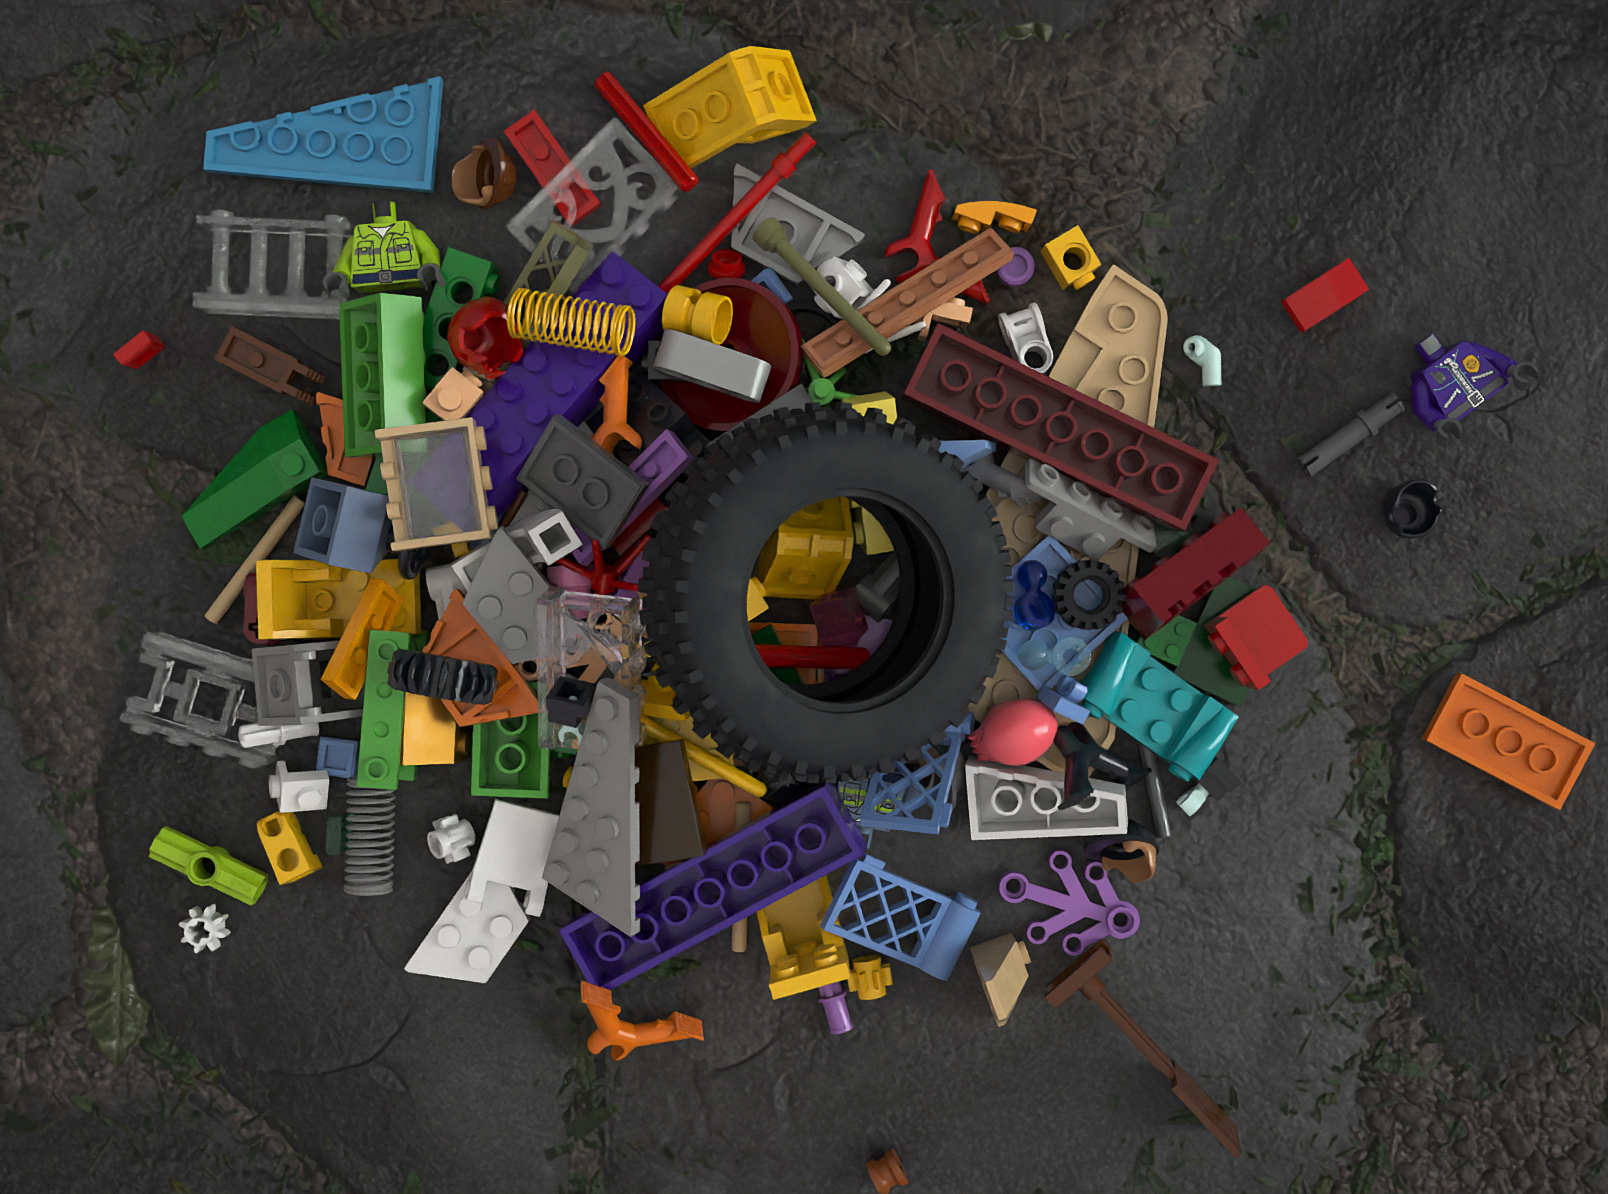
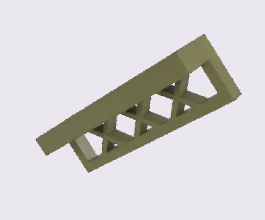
M553 220L504 303L508 306L513 293L518 288H522L523 285L533 293L529 279L531 271L547 267L552 284L549 289L539 290V293L547 292L548 295L555 293L557 297L564 295L588 257L593 245ZM554 233L575 245L568 257L552 260L548 243ZM544 252L546 261L537 263ZM563 264L556 276L554 266ZM546 296L542 298L543 309L547 299ZM552 297V298L550 299V300H551V312H552L553 304H554V302H555V298H554V297ZM542 317L538 328V333L542 331ZM533 320L529 328L530 333L534 330ZM521 338L523 350H525L532 340ZM505 362L500 370L506 372L513 363Z

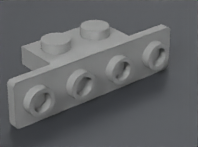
M1033 458L1026 462V488L1050 500L1035 517V529L1097 561L1120 538L1149 553L1157 547L1155 524L1146 516L1136 514L1121 506L1116 500L1098 494L1089 489L1084 483L1066 477L1048 464H1042Z

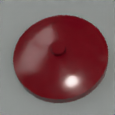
M718 278L702 283L693 289L701 291L702 294L710 292L727 296L732 301L733 316L731 327L726 339L720 346L758 358L772 366L760 403L745 401L689 381H660L663 392L688 415L692 423L705 429L719 432H727L795 388L799 381L803 364L802 336L798 323L789 307L771 290L755 282L740 278ZM664 329L659 334L657 341H661Z

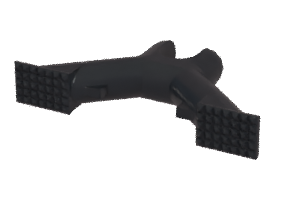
M1072 722L1068 726L1060 725L1057 727L1053 742L1065 758L1063 802L1057 806L1058 810L1080 804L1081 801L1083 802L1087 796L1094 792V788H1092L1088 780V766L1110 776L1115 783L1124 784L1125 788L1138 784L1142 778L1148 776L1152 771L1150 767L1142 769L1098 745L1087 728L1081 723Z

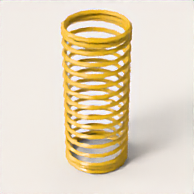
M518 288L513 293L508 305L507 328L512 338L531 339L533 342L539 340L541 343L547 342L549 345L555 343L557 346H572L574 349H589L591 352L597 350L599 353L606 352L608 355L614 353L616 356L623 357L629 352L633 342L635 313L632 307L620 304L616 307L614 303H610L607 306L606 302L599 304L597 300L590 302L589 299H585L582 302L580 297L574 300L572 296L565 298L564 295H559L557 297L555 293L550 295L547 292L540 294L539 291L532 293L530 289ZM537 294L538 300L535 305L534 296ZM543 296H546L547 299L543 309L542 298ZM520 297L517 308V328L519 332L516 334L514 328V315L516 304ZM552 297H554V298H555V302H554V304H553L552 312H551V300H550V299H551ZM525 298V313L523 323L521 326V308L523 300ZM563 299V304L559 316V300ZM569 300H571V303H572V304H571V307H570V310H569L568 322H567V335H566V337H565V339H564V337H563V331H564V328H565V325H566V319H567V309H568L567 302H568ZM577 301H579L580 307L576 318V335L572 340L571 333L574 327L576 317L575 304L577 303ZM585 303H588V310L586 312L584 324V337L581 341L580 332L582 329L584 319V305ZM596 304L597 310L593 321V337L589 343L588 334L592 322V307ZM605 306V313L603 315L601 328V339L599 343H597V334L601 319V307ZM613 307L614 313L610 325V339L606 345L605 336L609 323V310ZM626 311H627V314H628L627 336H626V339H625L624 346H623L622 350H620V343H621V341H622L623 334H624V330H625ZM542 317V331L539 335L538 328ZM559 317V333L557 337H555L554 331L556 329ZM533 320L534 330L530 333L529 328ZM550 320L551 331L547 337L546 330Z

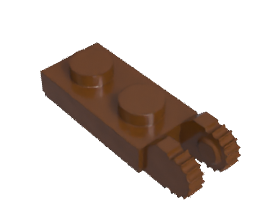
M230 326L214 360L281 394L286 395L288 393L312 406L316 401V397L304 389H298L291 385L296 373H301L308 380L317 384L321 383L324 385L327 379L326 376L302 365L301 360L234 326Z

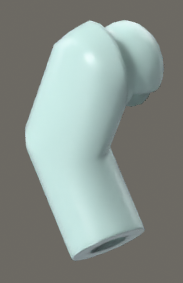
M1195 335L1186 339L1183 344L1184 353L1202 367V386H1221L1220 350L1202 336Z

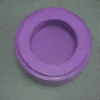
M1011 247L1014 259L997 269L996 274L1003 284L1010 287H1018L1025 284L1031 278L1035 264L1032 255L1027 250L1020 247Z

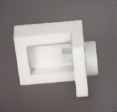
M285 761L276 762V775L269 776L270 798H277L280 813L327 809L329 789L327 770L288 772Z

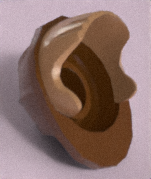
M487 138L480 142L479 145L472 146V153L454 165L452 189L460 201L487 210L512 196L515 190V183L517 182V170L509 155L503 150L501 143L496 138Z

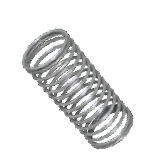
M357 776L347 779L348 783L346 785L349 787L366 788L356 787ZM349 790L346 792L347 795L351 796L385 795L391 797L381 800L353 798L346 801L348 804L382 803L391 805L384 808L349 807L346 809L349 813L386 812L391 814L382 817L352 815L345 818L347 821L353 822L381 820L391 822L385 825L348 824L345 826L348 830H390L388 833L351 832L345 835L346 838L372 839L384 837L391 839L385 842L358 840L345 843L347 847L357 848L390 847L387 850L350 849L344 852L349 856H374L382 854L391 856L385 859L370 857L347 858L344 862L352 865L390 864L387 867H346L344 871L347 873H375L382 871L390 873L385 876L372 874L347 875L343 878L346 881H350L343 886V891L347 894L373 896L388 894L393 891L394 881L390 877L394 873L390 869L394 864L390 860L394 858V855L390 852L395 848L391 845L395 840L391 836L395 830L391 826L396 822L391 818L396 814L392 811L396 805L391 801L396 798L392 794L395 790Z

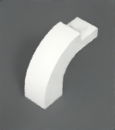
M549 509L536 513L505 528L534 564L545 562L549 566L582 545L560 509ZM492 539L483 540L480 546L450 563L467 592Z

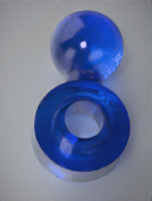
M1036 560L1025 561L1019 566L1016 574L1018 583L1025 589V594L1016 600L1014 614L1016 620L1024 629L1037 631L1053 622L1055 606L1052 599L1045 592L1041 591V587L1044 586L1048 577L1045 566Z

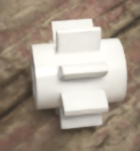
M454 814L432 822L435 830L428 833L427 841L430 851L437 859L444 857L448 864L470 856L468 847L475 844V833L471 824L466 819L458 821L457 815Z
M215 904L206 907L204 913L199 906L190 909L189 914L192 919H185L179 923V926L184 928L185 936L181 942H188L193 945L194 953L203 950L206 944L211 951H214L221 946L218 938H224L231 933L230 930L225 928V920L229 917L228 914L221 915L216 912Z

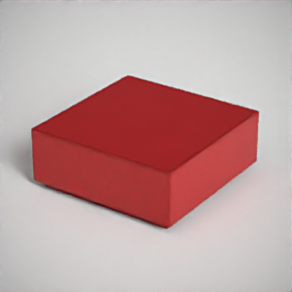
M142 330L113 355L121 365L139 369L163 350L165 345L157 335Z

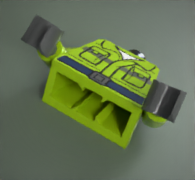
M380 201L372 204L374 223L355 226L354 235L348 238L337 259L333 272L328 273L323 278L326 296L330 298L331 292L339 289L343 299H347L350 296L349 283L359 293L423 288L424 291H428L427 287H432L431 281L437 280L440 287L446 285L440 271L441 260L438 248L423 230L416 229L410 221H397L395 202Z

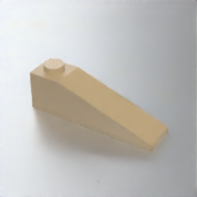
M1012 933L969 947L998 1027L1006 1024L1028 978L1025 964L1031 963L1024 941L1017 943Z

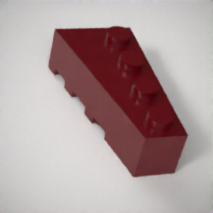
M1242 508L1230 516L1226 511L1221 513L1208 524L1210 528L1208 532L1201 537L1198 533H1195L1179 546L1180 552L1173 557L1167 554L1150 568L1151 573L1142 579L1139 576L1123 588L1126 601L1122 602V612L1128 617V621L1145 641L1259 555L1270 544V541Z

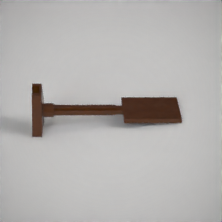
M1101 938L1046 985V989L1049 991L1045 995L1046 1000L1056 1009L1077 990L1088 1001L1093 1000L1152 1065L1170 1079L1171 1090L1235 1159L1238 1158L1242 1153L1237 1126L1175 1060L1173 1062L1169 1060L1168 1056L1104 989L1105 984L1095 975L1112 961V949Z

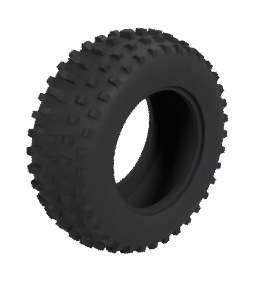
M820 402L805 403V412L801 408L789 411L788 407H782L773 410L774 417L769 414L759 418L760 423L757 419L753 418L744 421L745 428L741 425L731 431L733 440L728 434H723L705 449L709 455L706 460L702 457H695L690 462L691 464L683 471L688 478L684 485L680 482H675L664 499L671 503L667 511L662 509L660 513H656L650 527L658 531L656 539L650 538L642 554V559L650 563L649 567H643V578H639L638 592L647 594L646 597H642V608L646 610L639 611L640 624L649 625L646 627L648 638H652V641L646 643L644 648L648 655L654 656L657 665L662 667V670L657 672L655 676L659 685L662 688L670 686L677 694L672 699L673 703L671 704L675 712L682 715L689 711L694 719L692 722L694 727L691 730L701 739H704L711 733V739L718 744L716 750L725 757L729 758L735 751V757L743 761V766L747 769L757 772L762 765L763 772L772 774L779 780L784 781L788 780L790 774L792 780L806 781L807 783H818L819 777L823 783H836V779L841 782H847L849 778L854 781L866 779V773L871 775L876 772L888 773L895 770L894 761L896 760L901 763L904 761L909 763L923 755L921 747L927 744L935 747L947 737L944 730L950 725L958 728L969 714L965 708L970 702L977 705L987 688L982 683L986 677L993 679L997 671L996 668L1000 658L995 656L997 649L1005 650L1007 640L1002 638H1007L1009 628L1003 627L1004 621L1012 620L1013 611L1006 609L1007 607H1012L1013 598L1007 595V592L1013 591V580L1006 579V577L1012 576L1011 565L1005 564L1011 561L1009 550L1001 549L1008 544L1005 535L1001 534L1003 529L1000 521H992L998 515L994 506L991 505L987 495H978L983 486L968 471L960 472L964 462L957 455L949 454L947 451L943 453L938 451L941 442L933 435L923 434L917 437L914 435L916 427L904 418H897L894 424L887 423V415L882 413V409L867 408L865 415L862 416L861 413L852 408V403L837 402L835 412L832 408L821 407ZM844 496L871 513L883 527L893 545L900 573V595L895 618L890 630L877 650L851 672L837 679L817 684L800 685L781 682L770 671L758 653L748 624L747 592L753 566L765 542L791 515L815 502Z

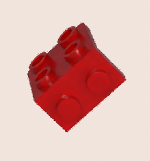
M1269 585L1258 587L1204 625L1210 633L1208 640L1219 655L1224 654L1232 667L1229 670L1240 686H1246L1255 690H1260L1270 683L1271 680L1267 676L1269 673L1308 646L1307 638L1273 588Z

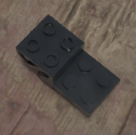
M640 372L628 383L627 424L640 435L642 446L638 449L629 441L620 440L614 447L613 453L616 458L622 460L629 467L666 429L676 434L694 458L702 457L706 460L709 457L705 446L710 441L694 426L688 415L651 380H648L646 375ZM604 406L585 422L593 433L603 423ZM681 473L657 497L667 509L671 503L664 499L675 482H680L684 485L688 479L687 476Z

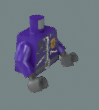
M1432 333L1414 345V348L1426 364L1410 376L1413 383L1411 386L1412 412L1430 431H1437L1436 442L1439 446H1447L1449 438L1445 433H1452L1456 439H1460L1462 425L1459 420L1508 385L1509 382L1506 378L1513 377L1514 386L1518 390L1524 391L1529 388V383L1520 376L1527 374L1538 379V368L1534 363L1528 361L1517 364V361L1475 342L1469 343L1463 340L1445 349L1435 334Z

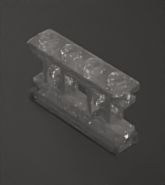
M159 631L146 632L144 634L141 648H144L145 652L141 654L139 662L155 666L157 669L148 698L144 699L137 696L127 698V711L121 713L120 721L131 724L130 730L137 733L153 735L155 731L167 735L166 741L176 745L189 746L190 743L203 746L202 752L211 756L225 757L226 754L238 757V763L247 767L260 769L262 765L275 762L277 754L274 752L279 746L277 742L258 745L261 747L260 749L256 747L245 748L241 746L240 742L214 735L215 733L221 735L231 734L236 718L258 723L257 706L252 707L241 703L247 683L231 679L232 676L255 683L253 660ZM160 653L206 668L205 670L199 668L188 669L184 685L169 681L175 661L160 657ZM200 681L230 690L220 722L190 713ZM164 695L179 700L173 720L188 724V726L146 714L142 711L158 712L160 711Z

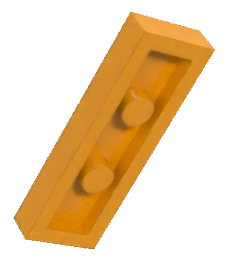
M370 579L320 679L344 699L356 700L366 680L370 630L389 631L404 601L383 579Z

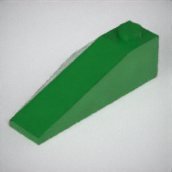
M295 409L289 410L260 427L181 516L200 549H204L284 503L294 495L308 489L311 477L324 480L330 476L328 475L324 459Z

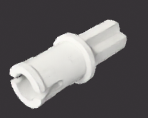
M252 723L240 726L238 737L241 746L245 748L274 742L284 745L286 740L318 736L319 724L259 726V723Z

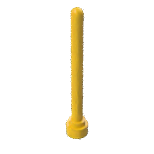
M639 713V731L659 742L683 739L680 735ZM684 738L687 757L690 760L756 797H763L766 794L767 787L763 782Z

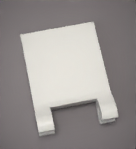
M495 799L473 870L465 886L464 894H467L466 900L481 903L487 881L527 890L522 905L526 908L525 914L540 917L548 887V882L542 879V874L559 814Z

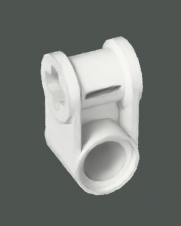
M1033 302L1028 305L1027 309L1010 315H1007L1005 312L998 314L1000 329L1013 360L1028 366L1025 362V354L1032 351L1037 352L1043 358V366L1034 370L1045 374L1052 364L1053 351L1045 332L1044 321L1038 305Z

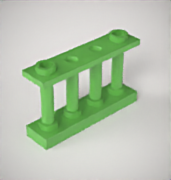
M370 630L356 787L397 790L398 780L414 781L417 779L418 765H400L406 692L395 690L387 684L389 677L387 671L394 651L405 649L421 652L423 647L429 643L430 630H422L421 635H411V633Z

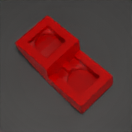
M1348 258L1282 300L1281 303L1300 333L1368 291L1369 288L1351 259Z

